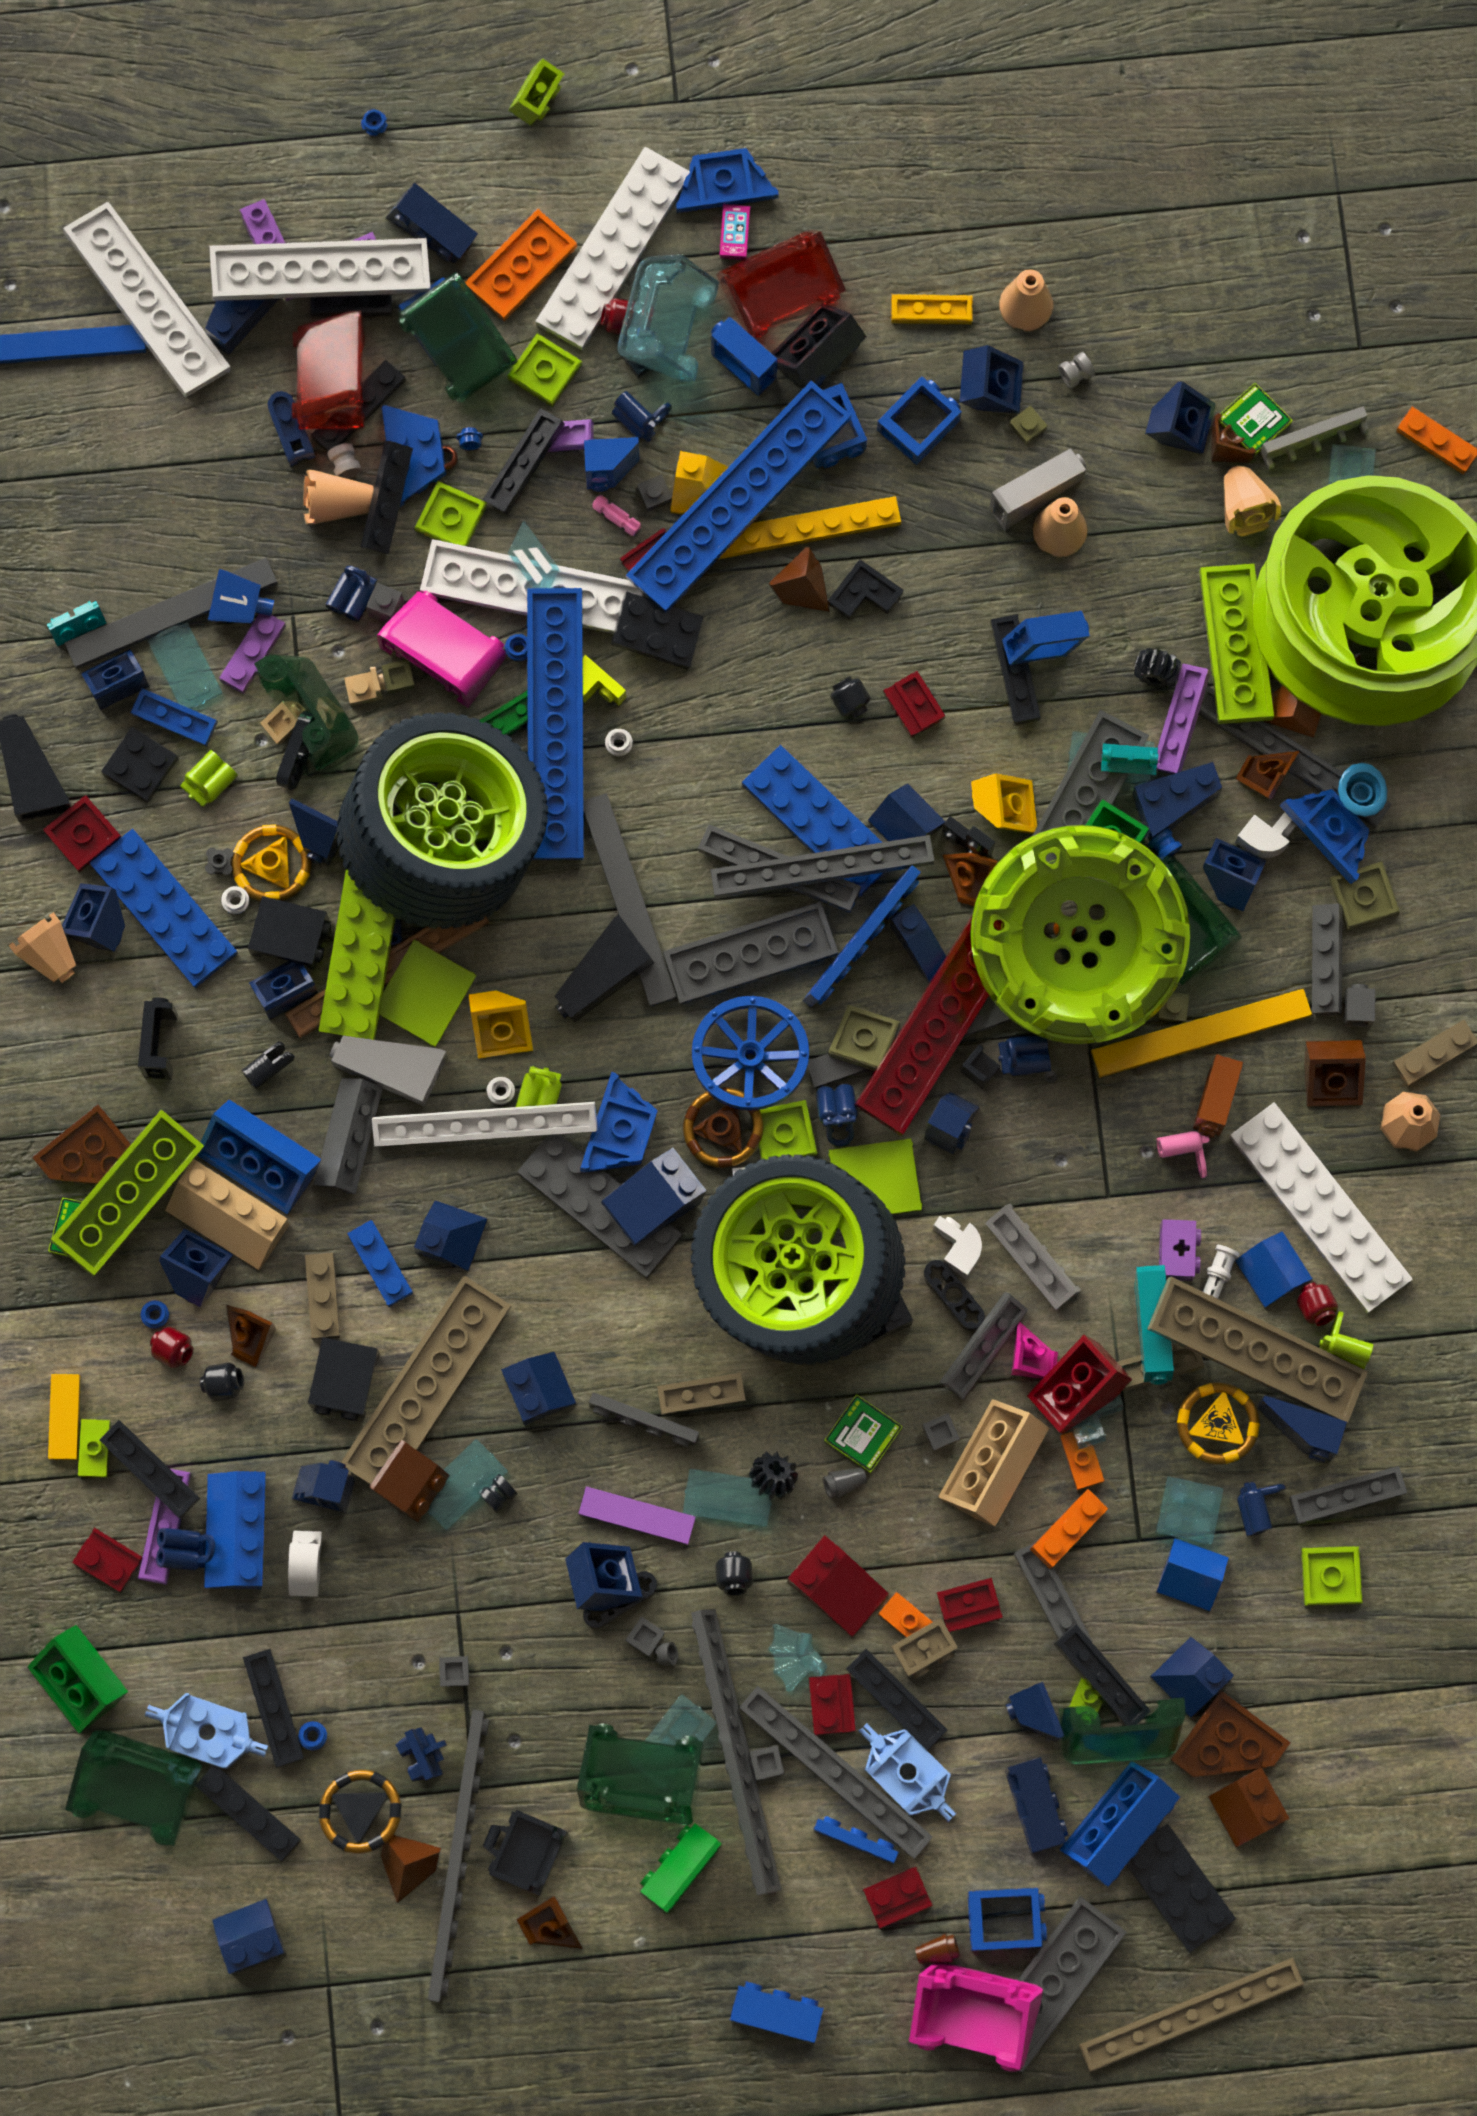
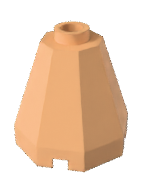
M1235 466L1228 470L1224 476L1225 525L1228 532L1234 534L1235 530L1239 536H1247L1264 531L1269 527V520L1273 518L1275 522L1280 518L1281 504L1278 497L1250 468Z
M53 912L49 915L50 922H47L45 918L17 938L20 943L16 946L12 942L9 947L17 957L53 982L59 979L63 983L75 974L72 969L76 966L61 922Z
M1402 1092L1385 1104L1380 1129L1394 1148H1406L1417 1152L1436 1139L1440 1113L1426 1095Z

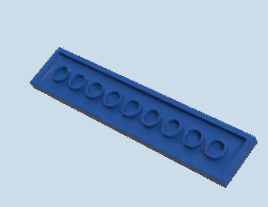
M810 381L626 574V578L658 607L662 608L665 612L670 610L852 419L851 415L814 382Z
M527 588L528 756L530 757V762L532 761L536 766V772H539L542 778L541 783L543 782L544 794L547 795L548 801L546 804L548 805L546 832L533 860H584L582 588Z

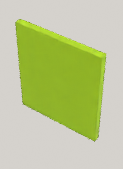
M413 940L383 992L379 1015L429 1043L430 1046L436 1047L477 975L424 946L419 941Z
M911 1139L829 1150L830 1162L852 1175L873 1191L884 1202L891 1214L922 1210L912 1148L913 1142Z

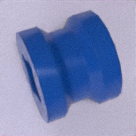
M1169 828L1159 833L1148 843V847L1156 851L1157 857L1162 862L1172 857L1182 848V844L1179 841H1175L1172 837L1173 833Z

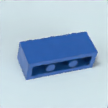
M746 1982L745 1987H738L730 2021L815 2043L823 2008L818 2007L819 2001L802 1997L801 2002L790 1999V1993L774 1989L773 1995L761 1992L763 1986Z

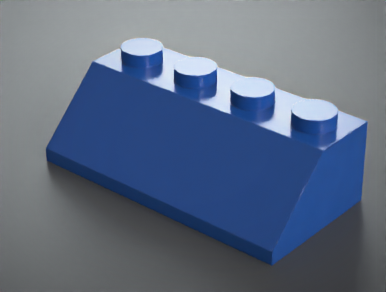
M230 1099L213 1114L201 1140L204 1147L197 1154V1156L286 1214L292 1210L303 1194L322 1160Z
M233 1471L208 1474L206 1534L212 1535L214 1538L215 1553L212 1560L205 1563L204 1588L262 1589L266 1472ZM206 1540L205 1556L207 1555V1553H208V1548H209V1546H208V1541H207V1540Z
M1131 1761L1059 1850L1094 1879L1108 1887L1119 1877L1121 1870L1129 1860L1136 1856L1146 1839L1156 1831L1163 1818L1173 1810L1180 1796L1159 1776Z

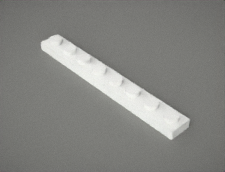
M595 1102L380 1116L372 1118L374 1146L594 1132L597 1131Z

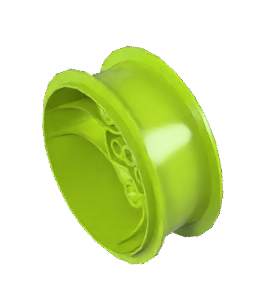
M1368 475L1339 480L1308 495L1288 513L1274 534L1267 560L1260 570L1252 596V626L1260 653L1275 678L1301 702L1323 715L1351 724L1388 726L1414 721L1440 709L1462 690L1477 666V523L1455 502L1430 487L1398 477ZM1320 539H1332L1352 549L1343 554L1334 565L1311 543ZM1408 547H1414L1424 553L1425 559L1420 562H1412L1406 558L1404 550ZM1443 570L1455 590L1431 607L1433 587L1429 575ZM1356 572H1362V573H1364L1366 576L1359 575V574L1356 573ZM1312 577L1323 578L1329 584V590L1322 594H1314L1308 587V579ZM1402 591L1409 593L1410 596H1406ZM1368 615L1374 621H1367L1362 616ZM1347 638L1357 644L1377 648V671L1357 666L1354 655L1349 650ZM1397 640L1405 641L1411 646L1412 651H1399L1393 647L1392 642Z

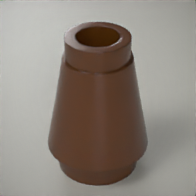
M944 1934L919 1947H915L919 1964L954 1962L955 1958L960 1957L954 1934L949 1936Z

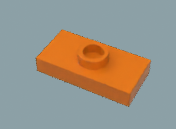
M1088 1428L1060 1435L1076 1489L1080 1490L1103 1483L1104 1478Z
M897 1592L878 1613L880 1617L904 1637H908L932 1623L928 1617Z

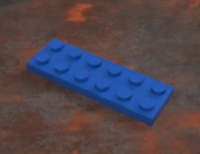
M779 745L742 781V786L812 853L882 843L782 745ZM885 872L845 878V880L861 886V891L858 895L860 898Z
M133 828L90 862V865L104 882L116 890L121 902L194 988L198 987L238 954L237 950Z
M912 865L901 875L802 1001L810 1008L816 1003L821 1005L827 1000L835 989L831 986L832 983L836 982L838 984L852 968L848 963L851 960L855 962L869 947L865 943L867 939L872 941L886 925L882 922L883 919L886 918L888 920L903 904L899 899L901 897L905 899L919 884L916 878L921 873L917 868Z

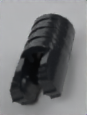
M278 1041L241 1070L255 1089H258L294 1061L295 1056L288 1051L283 1052L285 1051V1045L282 1042Z

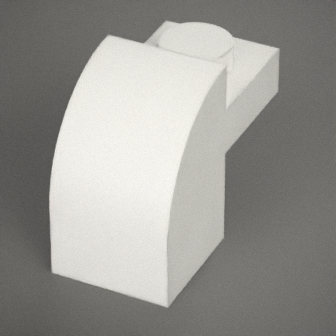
M1286 812L1283 813L1273 827H1270L1254 815L1239 833L1235 843L1245 851L1260 858H1272L1281 854L1287 848L1290 841L1284 836L1288 837L1296 827V824Z
M939 1216L932 1230L954 1244L943 1262L955 1273L967 1279L976 1266L981 1254L982 1242L980 1235L971 1223L967 1225L964 1231H961V1225L950 1217L944 1219Z
M293 1531L288 1567L289 1596L318 1597L322 1532Z

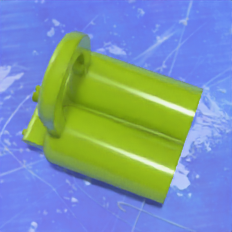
M210 750L186 773L185 781L180 787L189 794L188 797L191 800L195 799L200 806L204 807L207 803H212L237 778L238 774L215 752Z
M530 1066L529 1073H526L523 1078L516 1107L557 1104L562 1087L560 1082L561 1074L551 1072L546 1067L540 1069Z
M1338 1311L1330 1336L1326 1335L1323 1337V1340H1320L1319 1348L1365 1369L1373 1350V1344L1339 1334L1344 1312Z

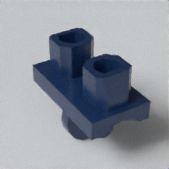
M422 1727L405 1732V1737L396 1743V1747L402 1757L413 1753L417 1760L416 1764L408 1767L411 1780L413 1782L422 1779L429 1780L443 1775L438 1762L444 1760L440 1750L447 1746L446 1741L436 1742L433 1733L426 1736Z

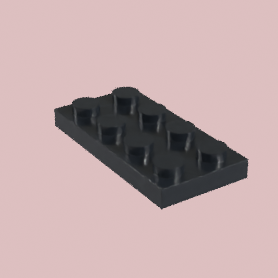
M1168 1823L1149 1836L1139 1848L1136 1856L1126 1864L1188 1953L1236 1919Z

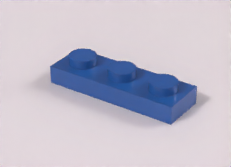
M141 688L131 711V714L206 747L218 723L217 720L143 688Z
M372 1220L347 1233L388 1307L413 1294Z
M825 1816L824 1820H817L813 1831L894 1864L898 1854L897 1851L893 1850L894 1844L880 1838L877 1843L866 1839L868 1833L854 1827L849 1832L840 1828L841 1822Z

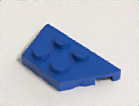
M746 148L694 155L689 166L690 172L685 178L679 201L676 204V211L680 213L722 207L723 204L736 205L778 199L779 193L777 188L773 187L766 178L762 168L756 165L752 155Z
M384 405L382 406L386 441L396 442L413 448L400 503L401 507L405 504L404 501L415 493L420 494L427 489L430 483L437 482L446 475L440 423L436 419Z
M1333 789L1322 791L1319 794H1308L1294 800L1290 798L1279 805L1350 884L1359 878L1357 869L1359 862L1363 860L1364 844L1368 839L1369 829L1357 815L1345 808L1339 795Z
M611 1072L597 1115V1131L591 1134L580 1167L581 1172L639 1165L642 1163L658 1110L649 1102L642 1100L640 1094L633 1088L630 1089L619 1079V1075Z

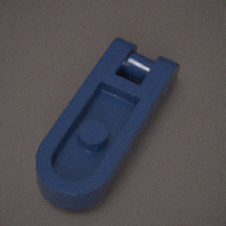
M283 391L272 394L268 399V410L289 466L298 465V461L306 458L308 461L316 458L292 396ZM301 442L303 448L293 451L291 445Z

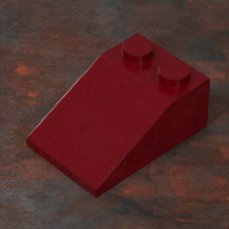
M1083 1335L1034 1387L1027 1397L1059 1433L1063 1434L1113 1401L1133 1379L1099 1342Z
M825 1535L787 1579L791 1586L851 1637L856 1634L889 1595L879 1583Z

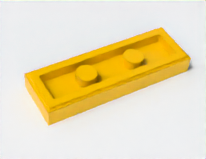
M892 295L891 323L972 324V296Z
M51 1374L49 1460H78L80 1374Z

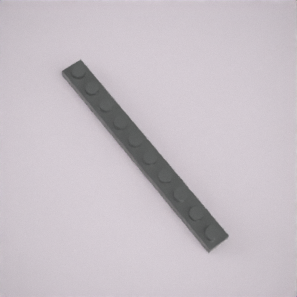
M716 1609L695 1611L691 1613L693 1619L692 1627L699 1644V1657L703 1662L706 1674L705 1682L710 1691L713 1704L712 1712L717 1721L719 1742L723 1747L726 1760L725 1768L732 1785V1798L736 1803L739 1815L738 1823L743 1832L746 1845L745 1854L750 1862L752 1871V1883L756 1888L757 1895L781 1891Z
M472 1710L428 2000L441 2002L442 1996L447 1997L449 1979L444 1978L446 1967L451 1968L454 1950L449 1949L450 1939L456 1938L458 1921L454 1920L455 1909L461 1908L463 1892L458 1891L459 1881L465 1880L467 1863L462 1861L464 1851L470 1850L472 1834L467 1833L468 1822H474L476 1805L471 1804L473 1793L479 1792L481 1776H476L477 1764L483 1765L485 1747H480L482 1735L487 1736L489 1719L485 1718L484 1711Z

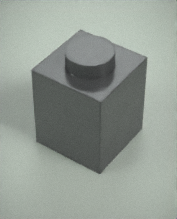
M376 583L366 606L368 616L387 623L402 608L404 604L403 594L398 590Z
M1353 984L1344 993L1343 1026L1372 1027L1375 1022V989H1370L1365 984Z

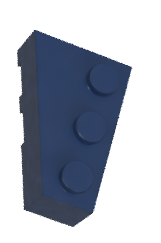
M416 183L401 196L385 217L416 239L426 238L427 246L436 251L438 256L446 262L451 261L455 263L478 235L476 231Z
M280 298L216 301L205 326L207 336L214 345L229 356Z
M1213 762L1134 787L1132 797L1143 825L1149 828L1146 836L1148 843L1162 831L1168 828L1172 830L1184 819L1193 815L1219 796L1222 786Z
M950 1091L949 1094L947 1093L946 1096L940 1099L930 1117L924 1139L954 1155L957 1148L960 1150L964 1148L971 1132V1122L980 1107Z
M329 1460V1464L317 1463L301 1466L292 1499L346 1513L355 1479L346 1467V1464Z
M1039 1757L1008 1767L1005 1770V1774L1030 1853L1033 1854L1066 1843L1064 1837L1068 1836V1831L1064 1820H1059L1056 1809L1060 1808L1055 1791L1051 1792L1048 1781L1051 1778L1047 1765L1043 1764L1042 1758Z

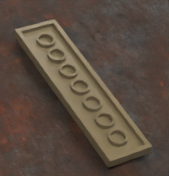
M463 1276L341 1463L346 1464V1467L352 1474L371 1485L401 1440L418 1451L512 1306L468 1277Z
M1173 1277L1167 1279L1147 1329L1322 1414L1347 1421V1423L1368 1371Z

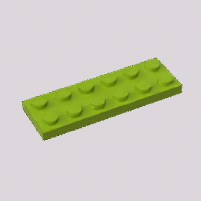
M1255 564L1201 567L1199 574L1218 724L1273 720L1274 711L1268 665L1260 653L1252 626V596L1257 583Z
M346 870L319 1032L375 1040L395 918L392 914L382 911L381 907H376L370 898L367 899L362 894L363 891L355 886V881L351 880L348 875L349 871Z

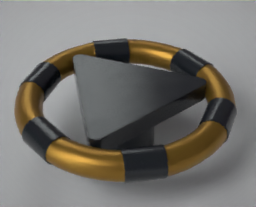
M354 1770L339 1776L327 1787L319 1804L320 1825L326 1838L332 1845L349 1853H367L385 1845L396 1832L401 1819V1800L396 1788L388 1778L370 1770ZM366 1780L382 1788L386 1793L337 1792L353 1781ZM389 1798L390 1819L386 1828L381 1834L367 1842L361 1843ZM332 1799L357 1843L350 1842L337 1834L330 1822Z

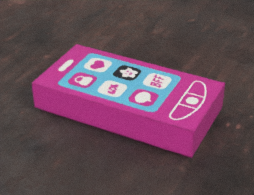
M723 204L720 258L746 260L750 206Z

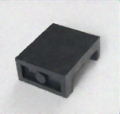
M262 896L248 946L249 953L257 957H261L263 954L304 964L309 969L315 970L316 964H321L325 948L321 947L323 938L328 937L330 934L332 921H328L329 917L326 911Z
M154 997L152 1001H144L138 1068L144 1078L172 1080L173 1068L167 1057H158L161 1021L163 1019L178 1020V1013L173 1003H170L166 998Z
M322 1337L308 1399V1405L314 1408L313 1412L327 1416L330 1415V1412L341 1413V1418L351 1421H358V1417L365 1418V1409L374 1368L380 1353L378 1348Z

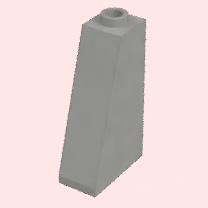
M1071 448L993 491L989 511L1003 530L1006 531L1083 480L1086 473L1085 468L1087 467L1085 461L1079 454L1075 455Z
M343 1036L340 1043L336 1041L329 1055L332 1057L333 1067L381 1086L383 1089L423 1107L447 1060V1053L442 1049Z

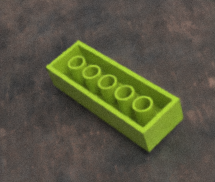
M160 1110L49 1241L93 1277L204 1145L164 1111Z

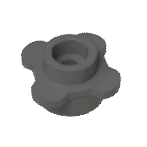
M211 847L206 851L208 864L205 866V870L208 874L229 875L232 872L231 858L234 854L231 849L216 850L214 847ZM218 859L222 860L220 864L217 863Z

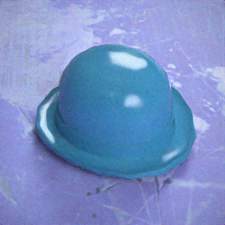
M1358 763L1351 765L1342 774L1338 787L1341 802L1346 809L1355 815L1364 817L1375 815L1383 809L1387 801L1388 790L1386 781L1381 772L1370 764Z

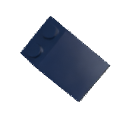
M671 1148L649 1162L604 1198L601 1203L633 1245L636 1246L700 1205L707 1190L676 1150Z
M1266 1395L1258 1403L1257 1409L1303 1453L1309 1454L1310 1460L1325 1463L1326 1460L1331 1461L1337 1455L1347 1421Z

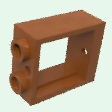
M1216 1054L1209 1069L1193 1129L1198 1130L1200 1135L1214 1138L1215 1135L1220 1136L1226 1125L1243 1062Z

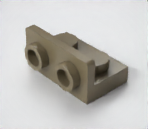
M941 1618L891 1646L905 1671L906 1677L913 1674L915 1679L930 1671L927 1665L938 1660L939 1664H942L953 1658L954 1654L952 1651L958 1648Z

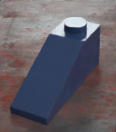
M912 904L890 919V928L928 984H930L946 955L931 928L915 904Z

